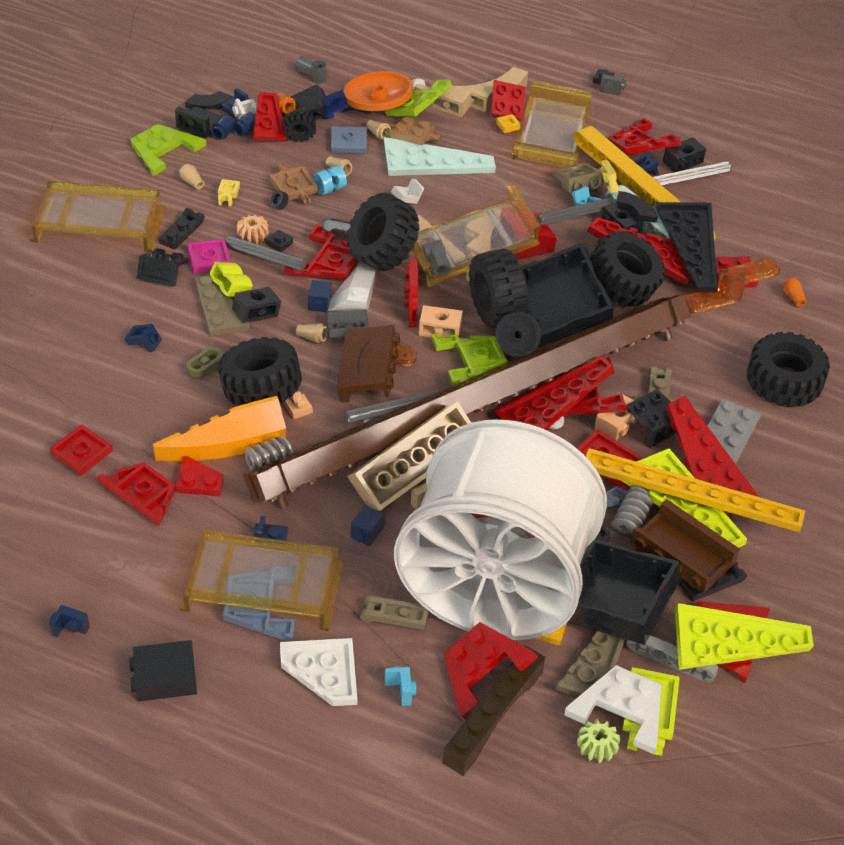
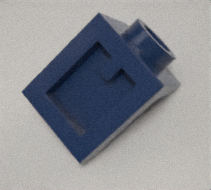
M238 88L234 89V98L221 104V110L233 118L235 115L232 107L234 106L235 99H239L240 102L249 100L248 95Z
M647 153L634 160L645 172L653 171L655 175L659 174L657 160L654 157L651 158Z
M153 324L133 326L125 337L128 345L145 344L149 352H154L162 340Z
M261 516L259 524L255 523L254 537H257V546L285 550L288 526L266 524V516Z
M61 605L58 611L52 614L49 621L52 635L55 637L59 636L64 627L71 632L86 634L90 628L87 613Z

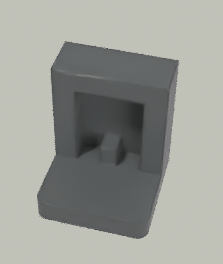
M621 73L620 77L603 74L599 92L619 96L621 90H624L626 86L625 73Z

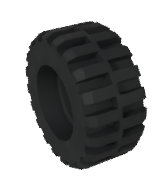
M389 193L375 194V196L367 198L368 201L363 202L360 205L361 207L355 211V216L349 223L350 228L347 230V244L350 254H352L355 260L375 270L387 271L401 265L402 261L409 257L410 251H413L415 247V241L418 240L417 232L420 229V225L417 223L419 222L418 215L410 204Z
M626 231L607 234L589 257L594 273L603 285L610 301L618 302L622 306H627V304L628 306L644 304L660 287L665 277L663 260H660V254L654 250L652 244L649 245L646 242L647 240L639 238L637 234H629Z
M504 248L474 256L469 265V287L471 288L474 306L482 322L486 323L488 327L496 328L499 320L510 312L522 311L527 313L526 311L529 306L528 288L525 282V275L516 256H513L511 251Z
M777 332L775 335L771 333L766 335L765 338H761L754 345L747 367V380L752 389L756 390V394L760 397L763 396L767 402L777 403L776 405L778 406L787 405V407H795V405H798L800 407L815 401L821 395L829 373L830 362L826 352H823V348L819 344L816 345L815 341L811 338H805V335H795L794 332ZM778 366L789 367L796 370L797 372H789L779 368Z
M275 337L252 338L250 341H242L239 345H234L229 351H226L218 364V372L224 395L231 403L237 406L277 396L279 402L283 403L288 397L291 398L295 394L302 381L297 351L287 341L279 340Z

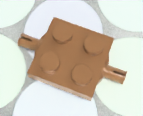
M405 117L397 124L385 122L391 127L390 138L423 145L426 141L430 140L440 142L442 139V135L434 134L435 125L427 121L420 122L410 117Z
M280 162L278 168L281 171L271 174L270 182L276 190H281L288 194V201L301 198L304 204H309L311 199L308 195L319 192V186L304 166L287 168L284 162L282 164Z

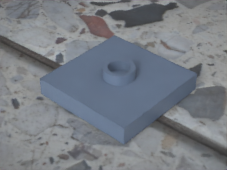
M331 126V153L367 154V127Z

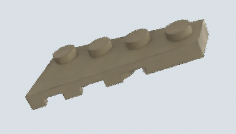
M211 276L195 278L197 292L210 337L250 330L249 323H243L232 310L233 301L230 296L223 294L219 284H216Z
M597 631L587 648H584L575 664H572L565 677L559 681L556 690L579 697L617 665L625 639Z

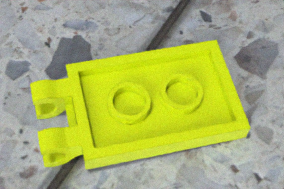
M632 667L631 672L662 684L657 747L654 754L662 756L665 739L672 740L680 677ZM624 718L622 730L630 732L627 749L637 751L638 747L634 746L633 743L641 725Z

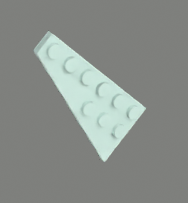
M384 137L388 176L495 173V161L491 155L427 144L419 145Z

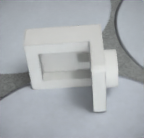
M254 98L242 102L239 99H235L234 106L232 107L235 117L239 119L248 112L255 114L256 103Z
M411 179L408 187L394 186L391 193L406 203L417 204L424 191V187L416 179Z

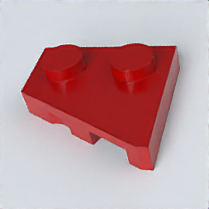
M183 456L176 484V493L220 497L224 476L222 473L188 456Z

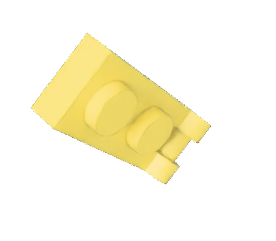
M608 160L600 161L601 168L599 170L602 171L604 183L608 184V192L614 193L619 191L615 170Z

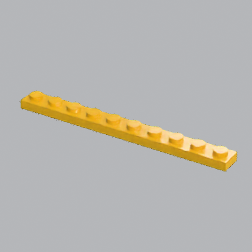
M589 448L586 454V458L600 475L800 533L805 510Z

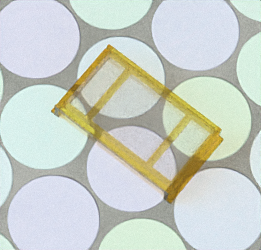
M532 80L530 95L519 135L514 143L512 160L520 158L560 167L576 165L580 147L575 143L573 134L575 131L586 126L593 92Z
M48 181L36 219L31 226L32 235L30 242L38 243L42 231L49 230L142 238L144 252L153 251L165 206L161 205L160 190Z
M514 183L506 186L508 199L417 232L418 240L414 243L413 252L424 272H426L431 285L469 271L471 260L477 254L501 248L515 254L539 245L537 230L541 229V226ZM440 239L443 242L446 257L451 268L447 275L442 277L434 274L422 247L424 244Z
M202 530V536L183 594L180 611L190 612L193 600L320 617V630L329 631L343 561H338L339 548Z

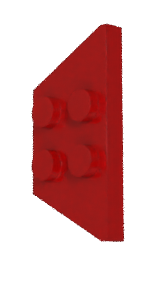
M409 259V267H405V279H408L404 282V293H408V295H405V307H408L409 327L417 328L418 266L417 259Z
M145 462L135 464L129 468L118 469L117 474L105 477L104 474L97 476L98 483L157 526L161 524L176 490L173 482Z

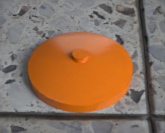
M392 71L365 73L353 78L344 87V97L347 104L364 111L389 110L406 103L413 95V84L410 78Z

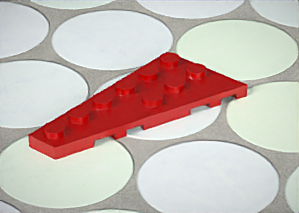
M599 217L589 225L587 232L601 240L607 234L617 231L637 234L639 238L647 240L646 242L649 245L652 244L654 250L660 254V260H663L665 275L685 286L691 281L670 239L650 233L643 235L637 233V229L631 228L627 230L621 228L618 223Z
M601 355L495 409V416L498 420L522 422L547 430L613 373V366Z
M683 396L670 402L666 409L673 430L677 432L678 444L680 449L683 450L686 468L693 477L701 481L759 497L687 397ZM724 511V513H725L727 516L733 514V513Z

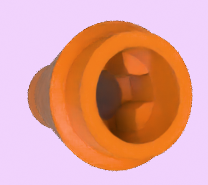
M281 92L276 94L282 113L288 114V112L295 110L296 103L293 98Z
M790 278L783 283V292L797 307L807 303L799 280Z

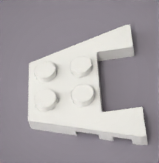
M616 665L569 704L565 709L564 715L585 724L594 706H599L640 724L641 727L634 739L633 745L655 754L662 684Z

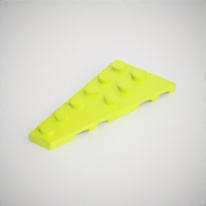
M670 449L637 461L694 478ZM624 482L625 484H627V485L630 486V487L638 486V485H634V484H631V483ZM641 487L648 492L649 498L659 507L662 502L668 499L738 548L746 545L747 538L723 510Z
M680 603L675 607L679 670L810 651L814 646L811 626Z

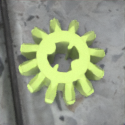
M598 718L594 724L587 721L585 727H581L579 730L577 747L581 748V755H589V761L593 758H597L599 764L603 761V758L610 761L612 756L618 752L620 735L616 734V727H608V721L604 724H600Z

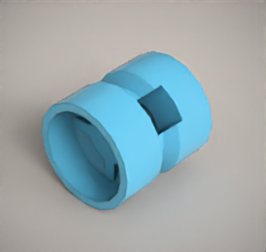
M339 165L328 168L327 171L316 172L313 175V180L319 186L318 193L322 196L347 186L345 172Z

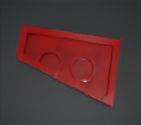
M259 92L256 102L252 140L285 141L287 137L284 133V123L276 93Z

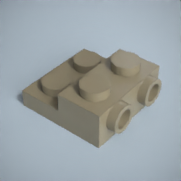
M587 163L553 170L554 177L562 183V189L570 194L584 186H587L589 190L602 186V171Z

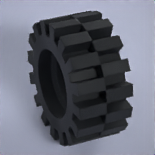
M297 109L293 110L294 113L288 112L284 119L285 136L289 137L290 140L294 138V142L298 140L303 142V139L308 141L309 137L312 139L313 135L316 134L315 116L309 113L308 110L303 112V109H300V112H297ZM303 124V125H305V126H303V127H296L295 125Z

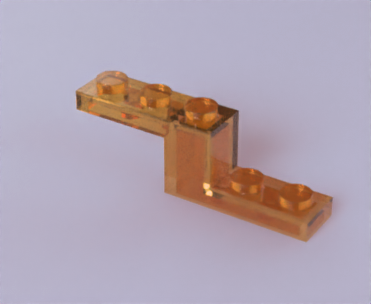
M769 257L722 269L717 281V292H696L684 296L689 312L693 314L739 302L742 299L746 283L779 275L780 268Z

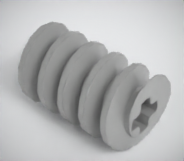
M279 435L277 440L271 438L269 443L263 441L261 445L255 444L253 448L246 447L245 459L249 469L253 470L254 467H262V464L266 465L270 461L293 453V449L289 440Z
M639 486L629 488L625 499L621 503V507L611 522V526L616 531L632 535L635 527L640 528L642 526V522L649 513V508L653 505L648 492Z

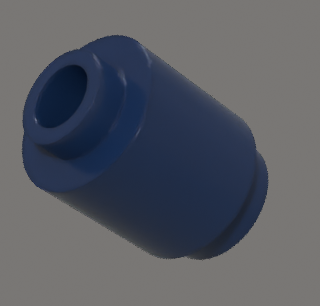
M248 112L235 121L233 128L239 136L247 135L253 131L255 114Z
M222 115L212 126L211 134L218 140L225 139L234 129V119L229 115Z

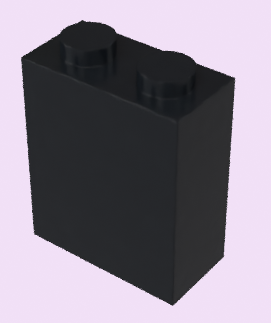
M192 640L133 647V657H129L130 672H135V677L130 678L131 692H136L138 702L197 694Z

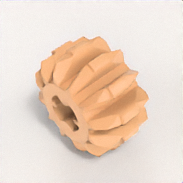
M248 214L247 217H241V220L237 221V235L239 239L257 244L258 242H264V239L268 238V224L263 219V216L257 217L256 214L254 216Z

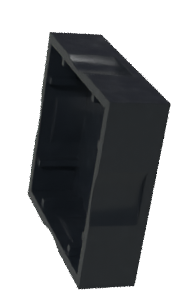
M582 243L556 252L546 259L533 261L521 266L526 278L527 295L529 296V306L526 312L537 320L541 329L539 347L613 319V306L603 285L594 273L593 265Z
M594 539L584 552L580 564L583 583L576 610L568 623L645 645L680 582L679 561L650 553L632 551L620 545Z

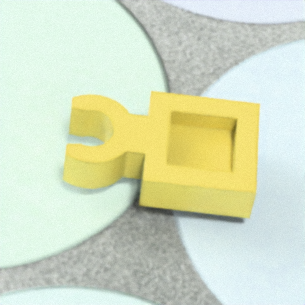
M221 180L218 189L219 205L223 201H228V206H232V198L237 199L240 181Z

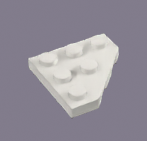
M352 638L280 642L282 669L332 706L357 705Z

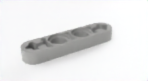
M651 635L645 645L627 641V646L632 652L698 680L712 682L718 672L717 665L679 670L677 646Z

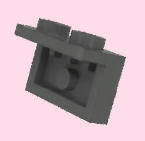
M367 310L328 311L329 337L344 339L346 330L369 328Z

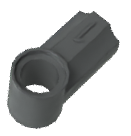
M303 56L298 58L295 64L297 70L311 76L314 83H324L327 81V68L324 61H312Z
M442 240L422 245L426 260L430 262L434 274L440 277L447 275L451 268Z

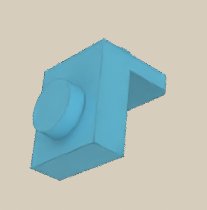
M587 186L572 192L575 206L602 200L601 198L591 197Z
M395 666L386 668L385 686L399 685L401 706H411L412 696H416V681H411L410 667Z

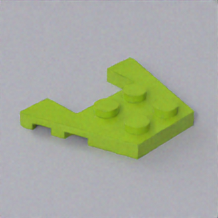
M436 80L430 90H413L412 97L406 103L389 110H384L386 116H417L452 86L451 80Z
M156 124L130 139L131 146L138 156L144 160L145 166L150 169V173L153 176L166 169V163L158 158L176 147L184 145L195 153L207 146L206 140L160 124Z
M432 334V342L436 351L457 348L465 364V368L448 370V378L451 385L507 363V359L502 349H500L495 336L469 335V338H458L454 334H449V337H439V334Z

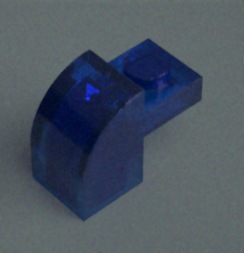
M320 88L326 116L320 119L334 118V112L348 107L343 90L326 96L323 89Z

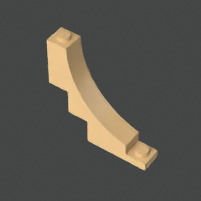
M512 67L507 73L494 80L526 87L528 71ZM494 80L476 85L451 86L429 106L462 117L470 107L486 112L492 105ZM418 84L416 90H430V87Z

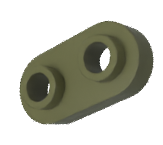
M217 347L206 348L187 362V373L194 378L205 376L219 366L218 364L223 356L222 351Z

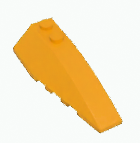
M274 396L229 409L230 413L222 417L216 415L211 417V421L199 426L196 424L191 426L184 434L178 432L153 443L155 461L182 462L183 456H188L196 461L227 458L245 454L246 447L253 448L255 444L261 445L263 441L269 443L271 438L277 440L279 435L286 438V427L278 397Z

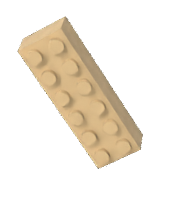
M458 401L452 403L347 477L366 506L380 511L425 479L428 465L440 441L453 430L469 424L471 421Z

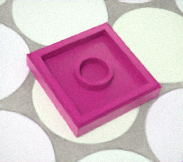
M225 239L187 244L193 274L210 272L214 262H231Z

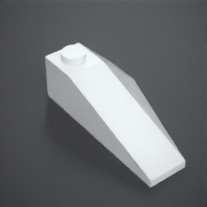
M358 263L331 297L328 311L366 309L368 314L377 270L363 263Z

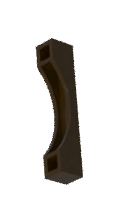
M524 645L532 650L538 658L522 672L513 661L509 664L444 747V765L462 776L467 773L477 760L488 738L504 714L521 695L532 688L542 675L545 656Z

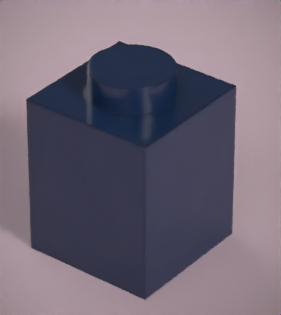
M312 280L308 294V310L328 311L332 297V282Z
M364 505L351 522V538L359 543L371 546L384 528V514Z

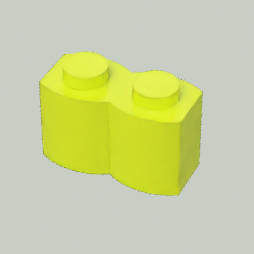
M214 262L210 276L216 284H219L223 294L234 297L237 292L252 289L253 285L250 278L243 274L238 264Z

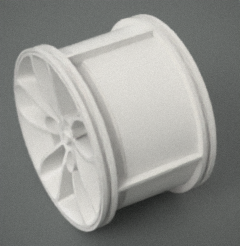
M483 420L469 423L453 430L436 447L427 469V491L422 504L409 515L397 537L394 547V561L398 575L406 589L424 608L441 620L469 632L475 625L481 622L512 640L532 639L550 634L569 621L578 605L583 585L580 564L586 547L592 543L601 529L607 508V496L602 479L592 463L577 448L561 437L530 424L510 420ZM471 513L486 515L490 517L475 518ZM520 528L526 530L535 537L529 539L525 532L522 531Z

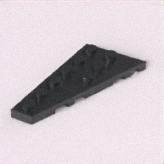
M655 202L654 207L696 291L717 292L712 204L707 202Z

